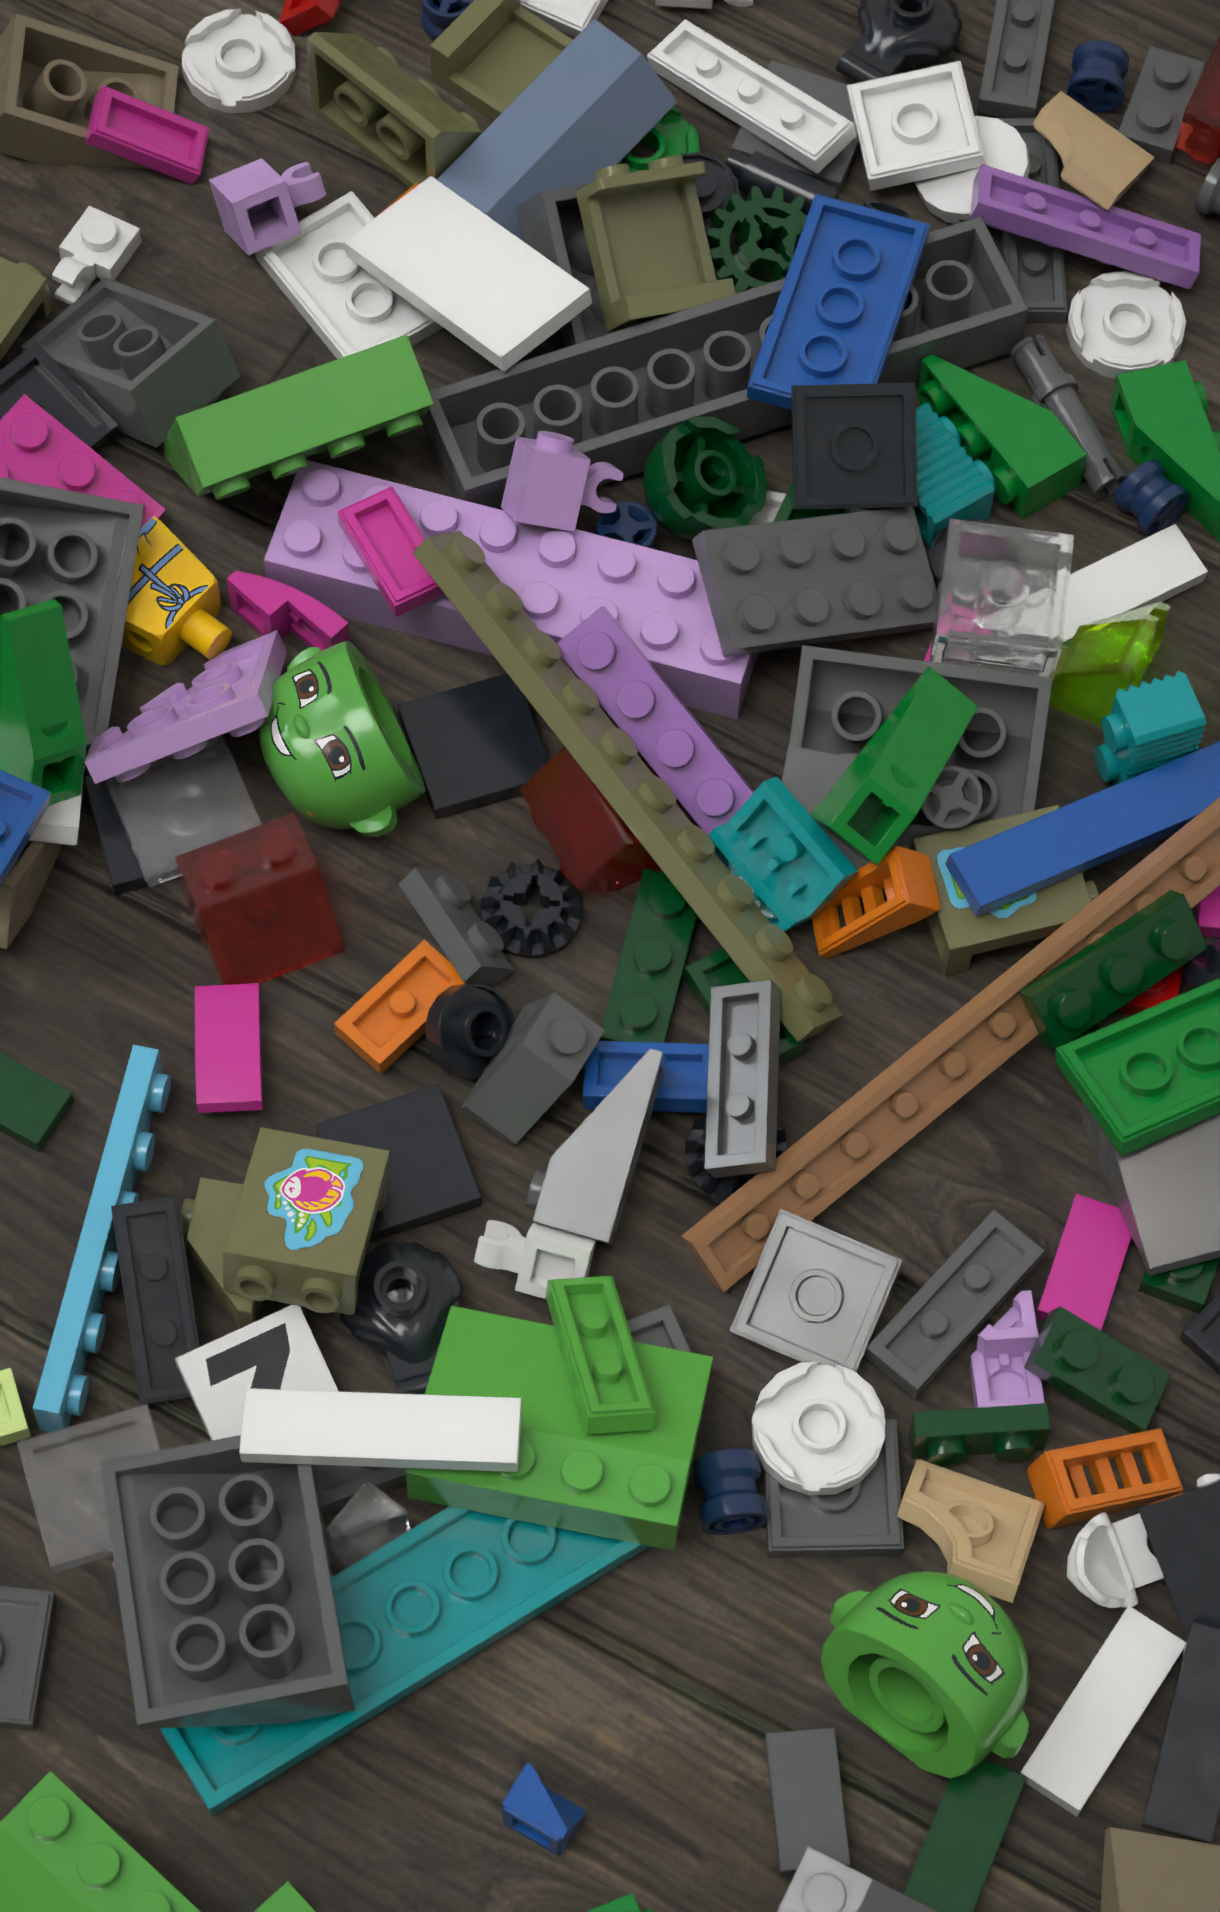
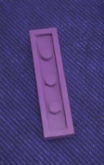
M981 164L973 180L970 219L981 216L984 223L993 229L1005 230L1039 241L1049 247H1058L1095 259L1106 265L1118 266L1152 277L1160 282H1168L1186 289L1192 287L1199 274L1201 234L1115 206H1112L1109 210H1104L1087 197Z
M605 606L597 609L556 643L560 648L563 659L580 680L587 683L594 690L601 706L619 728L632 738L640 754L657 775L670 786L679 802L708 836L715 827L727 823L755 792Z

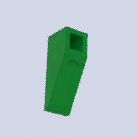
M931 354L922 359L917 388V397L920 405L930 404L932 412L937 413L938 418L945 416L954 424L960 436V447H964L966 454L971 456L973 461L981 460L989 468L996 486L994 496L1002 504L1006 505L1009 503L1022 520L1081 485L1087 453L1052 411Z
M1186 360L1118 374L1113 389L1110 410L1127 456L1138 467L1146 461L1157 460L1166 469V478L1172 484L1179 483L1190 492V500L1185 510L1220 542V431H1212L1206 416L1208 413V401L1203 384L1200 381H1193Z
M55 599L1 614L0 770L50 791V806L81 795L87 746L62 606Z
M927 667L811 814L812 818L857 855L877 865L919 812L978 706L934 669Z

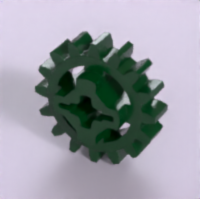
M758 186L751 188L747 202L736 193L732 194L726 205V210L716 209L710 222L713 228H708L706 231L714 269L719 270L716 274V279L732 278L737 294L786 278L808 216L801 212L805 200L804 197L799 195L789 204L783 201L784 195L781 187L775 188L771 198H764ZM733 231L737 234L735 242L739 247L734 255H732L730 249V235Z

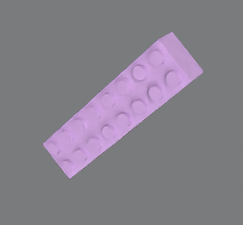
M307 460L308 467L296 473L264 558L266 578L296 588L323 603L342 617L493 656L445 594L395 617L340 527L337 511L392 486L425 539L428 536L461 531L463 535L474 540L483 550L486 564L501 583L508 585L519 595L523 603V610L539 631L549 635L556 643L597 609L605 606L685 706L738 720L759 652L728 657L723 656L697 560L577 529L573 532L519 523L500 509ZM561 656L562 660H563V661L565 662V664L569 667V669L573 672V674H574L577 678H579V677L576 675V673L571 669V667L567 664V662L563 659V657Z

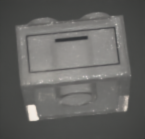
M950 519L942 549L929 662L1053 678L1062 651L1074 535Z

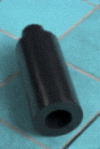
M733 150L725 162V165L731 169L734 176L740 179L739 190L749 194L752 187L758 186L764 198H771L775 188L781 187L784 195L783 201L789 204L799 195L805 198L801 212L805 215L809 213L815 194L837 200L840 197L841 191L759 151H755L749 158Z

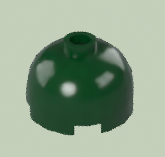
M694 416L665 433L648 455L642 483L646 504L655 520L669 533L692 541L695 536L704 530L746 526L753 516L761 511L765 505L768 483L763 461L759 454L751 458L746 447L734 437V435L740 432L734 425L716 417Z

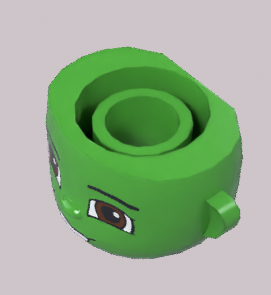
M343 641L324 650H321L319 647H309L298 654L289 664L287 672L273 682V702L269 715L265 717V722L257 728L265 762L279 789L304 819L321 827L335 830L356 829L363 836L368 837L386 835L394 830L398 821L396 811L409 805L425 791L419 767L385 691L372 668L356 646L349 641Z
M922 1571L908 1572L883 1582L872 1592L858 1590L848 1593L834 1603L830 1612V1622L835 1628L823 1644L821 1663L827 1683L845 1709L919 1768L947 1778L967 1774L980 1764L991 1751L1002 1758H1013L1019 1753L1028 1734L1029 1722L1023 1711L1030 1683L1027 1651L1022 1637L1012 1620L989 1595L969 1581L955 1575L943 1572Z

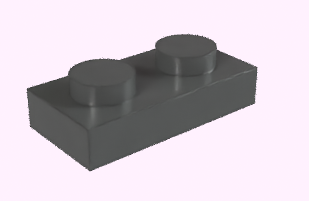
M1150 46L1118 132L1154 156L1153 160L1170 164L1200 84L1205 62Z
M414 868L398 883L463 982L498 986L515 970L502 952L504 949L502 938L493 927L481 921L469 903L471 900L470 891L456 875L448 871Z

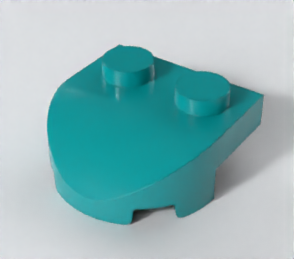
M777 776L762 782L727 823L715 827L709 834L715 846V853L732 874L741 878L749 886L754 896V903L771 924L778 926L783 931H787L818 915L858 872Z

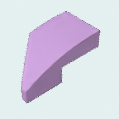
M1031 1290L1021 1291L1013 1299V1306L994 1326L988 1324L978 1335L977 1349L970 1357V1374L975 1408L1045 1403L1041 1378L1024 1368L1038 1338Z

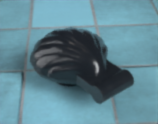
M860 0V8L857 9L861 36L840 57L836 65V71L855 83L896 75L902 68H916L948 55L954 48L962 29V20L959 18L956 3L953 0Z
M417 1242L405 1244L384 1243L377 1246L371 1253L365 1254L358 1281V1299L355 1312L352 1315L340 1313V1319L351 1331V1335L354 1338L387 1356L397 1394L425 1395L451 1306H462L460 1299L463 1293V1284L459 1275L454 1272V1268L440 1252H433Z

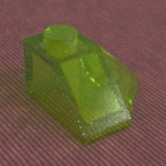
M1158 602L1080 625L1069 647L1060 643L1057 645L1047 666L1044 677H1051L1053 681L1049 705L1102 727V718L1111 714L1118 689L1128 691L1130 685L1139 687L1164 636L1172 606Z

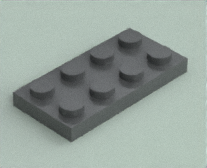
M895 507L704 530L692 539L724 657L932 629L945 621L913 507Z

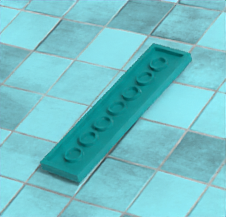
M449 1506L333 1576L355 1710L285 1724L158 1729L210 1815L213 1816L650 1546Z

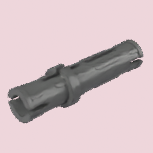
M1035 334L1033 340L1031 336L1026 337L1014 346L1010 356L1016 362L1034 393L1031 397L1032 402L1052 411L1087 453L1083 477L1096 500H1103L1105 494L1108 498L1115 495L1116 490L1127 476L1113 457L1104 438L1076 393L1079 389L1078 384L1072 374L1064 373L1043 335Z

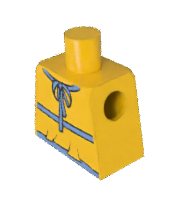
M152 516L140 529L121 646L160 666L169 665L188 645L211 660L224 651L232 636L231 629L215 619L222 608L218 581L158 518Z

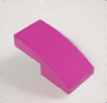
M234 571L226 578L230 609L259 635L264 636L277 630L282 639L291 631L308 647H319L321 650L343 641L350 642L349 622L323 603L296 588L273 579Z
M259 983L195 986L197 1113L262 1110L261 1002Z

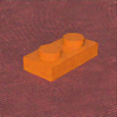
M424 939L334 1023L335 1034L381 1075L425 1033L428 1011L436 997L450 986L464 984L465 982H463L451 962Z

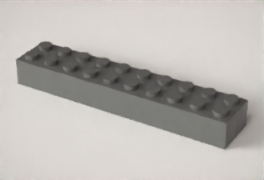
M981 216L929 232V237L879 383H918L922 359L931 354L960 368H965L1009 354L1014 346L1023 340L1028 308ZM786 278L516 363L505 372L497 369L430 390L429 393L434 404L424 415V433L451 496L503 510L501 504L516 436L537 439L538 431H549L573 438V446L591 460L590 465L597 462L610 463L624 473L623 478L645 471L646 459L663 435L694 416L716 417L734 425L740 431L734 435L738 440L792 424L790 409L747 398L748 383ZM608 478V479H604V480H602V481L598 484V486L603 485V484H606V483H609V482H613V481H616V480L609 479V478Z

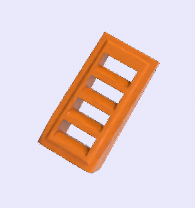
M895 846L884 855L877 865L869 862L857 869L858 872L827 906L811 919L819 956L824 958L833 957L916 923L940 910L941 903L930 858L924 853ZM882 888H885L886 897H887V901H886V902H885V900H884V895H883V890H882ZM860 897H862L865 915L862 912ZM842 905L846 926L841 928L837 907Z
M1162 1428L1045 1451L1027 1468V1475L1035 1499L1045 1503L1041 1516L1047 1529L1090 1520L1103 1512L1107 1513V1515L1158 1501L1183 1491ZM1141 1452L1152 1483L1143 1484L1132 1453ZM1111 1459L1115 1460L1125 1487L1123 1489L1118 1488L1109 1462ZM1083 1467H1089L1098 1494L1092 1495Z

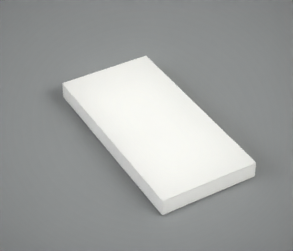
M432 176L343 242L347 257L503 372L592 304L590 289Z

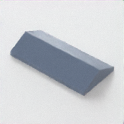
M594 18L437 180L524 242L517 212L519 205L542 191L589 184L595 180L594 172L596 170L617 165L677 101L643 54Z

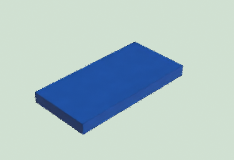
M815 194L748 383L747 398L791 410V386L879 383L929 237L930 224Z

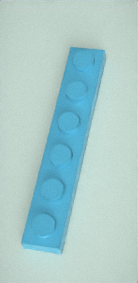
M133 1045L33 1405V1411L41 1431L66 1435L71 1415L81 1416L86 1404L89 1376L82 1374L88 1352L97 1354L102 1345L106 1327V1315L99 1312L105 1291L115 1292L121 1274L118 1253L116 1252L117 1244L111 1206L139 1202V1194L132 1191L137 1172H147L152 1161L155 1134L148 1132L153 1113H163L169 1098L171 1076L163 1074L159 1049Z

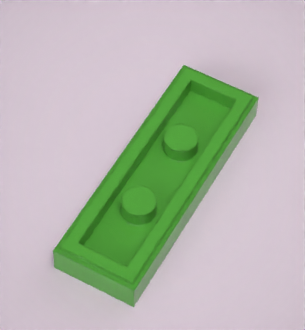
M613 1276L548 1280L546 1301L586 1435L653 1430L656 1412Z

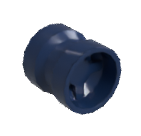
M746 1448L724 1449L707 1453L693 1461L695 1485L702 1489L704 1494V1502L699 1509L702 1530L704 1532L714 1535L738 1534L754 1530L768 1522L766 1499L757 1491L756 1482L761 1477L759 1455L756 1451Z

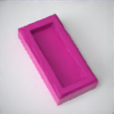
M102 85L95 95L85 143L193 185L201 173L210 128Z
M392 486L337 511L340 527L395 617L444 595L441 588L413 554L425 538Z
M1078 1194L1075 1195L1035 1318L1046 1321L1049 1312L1061 1306L1097 1329L1102 1330L1131 1239L1129 1229L1118 1207Z

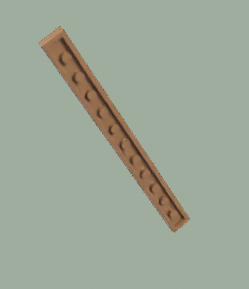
M1220 797L777 1157L776 1171L756 1174L685 1232L681 1238L711 1283L725 1292L757 1266L780 1209L812 1221L1036 1037L1038 1032L1019 993L1021 990L1168 891L1173 890L1184 894L1190 909H1192L1220 886Z

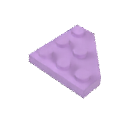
M276 630L221 652L203 664L206 670L193 679L191 688L186 690L184 683H176L140 707L142 714L134 718L127 725L128 731L122 734L119 727H111L93 739L84 763L94 783L97 784L112 777H115L117 782H124L148 770L151 766L150 762L171 754L176 760L183 759L202 750L208 744L207 740L227 732L232 737H239L259 728L265 722V717L269 715L273 702V682L280 677L287 655V650L278 631Z

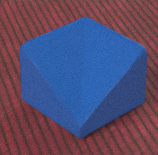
M530 1762L526 1763L502 1803V1820L504 1825L556 1856L564 1854L585 1818V1811L581 1807L543 1785Z

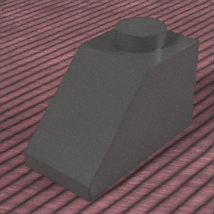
M555 992L525 1005L507 1033V1039L503 1048L492 1057L461 1106V1109L509 1145L517 1144L572 1084L605 1030Z

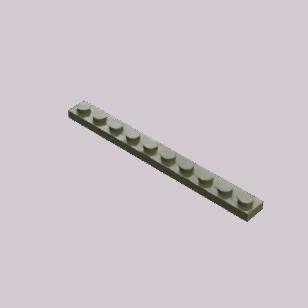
M461 531L428 536L413 552L415 557L750 982L772 980L781 989L780 1021L795 1040L799 1043L828 1030L843 1016L832 1001V993L822 979L807 970L793 952V945L788 935L781 928L770 923L754 903V896L749 886L741 878L732 874L717 856L713 841L708 834L690 822L676 804V796L670 786L652 774L637 755V746L632 738L623 730L615 727L600 708L599 699L594 690L584 681L577 679L562 660L561 651L556 642L546 633L539 631L523 610V603L519 595L508 585L501 583L486 564L485 554L481 547L474 540L463 535Z

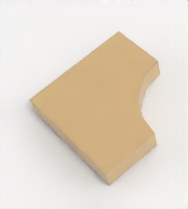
M1062 91L1041 109L1032 123L1034 128L1049 140L1061 156L1064 166L1060 176L1062 180L1104 210H1109L1145 173L1155 158Z
M917 1459L897 1517L921 1528L939 1545L947 1561V1574H952L969 1581L987 1595L1013 1603L1045 1503Z

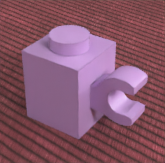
M261 158L209 180L225 232L248 256L301 234L294 208L317 201L326 195L320 173L315 172L312 174L308 162L294 165L280 176Z
M538 431L537 439L516 436L501 508L519 523L575 532L580 505L589 506L600 513L615 512L617 504L610 498L598 497L596 488L604 479L609 478L622 481L624 473L607 462H597L590 465L591 460L573 446L574 439L569 436L549 431Z

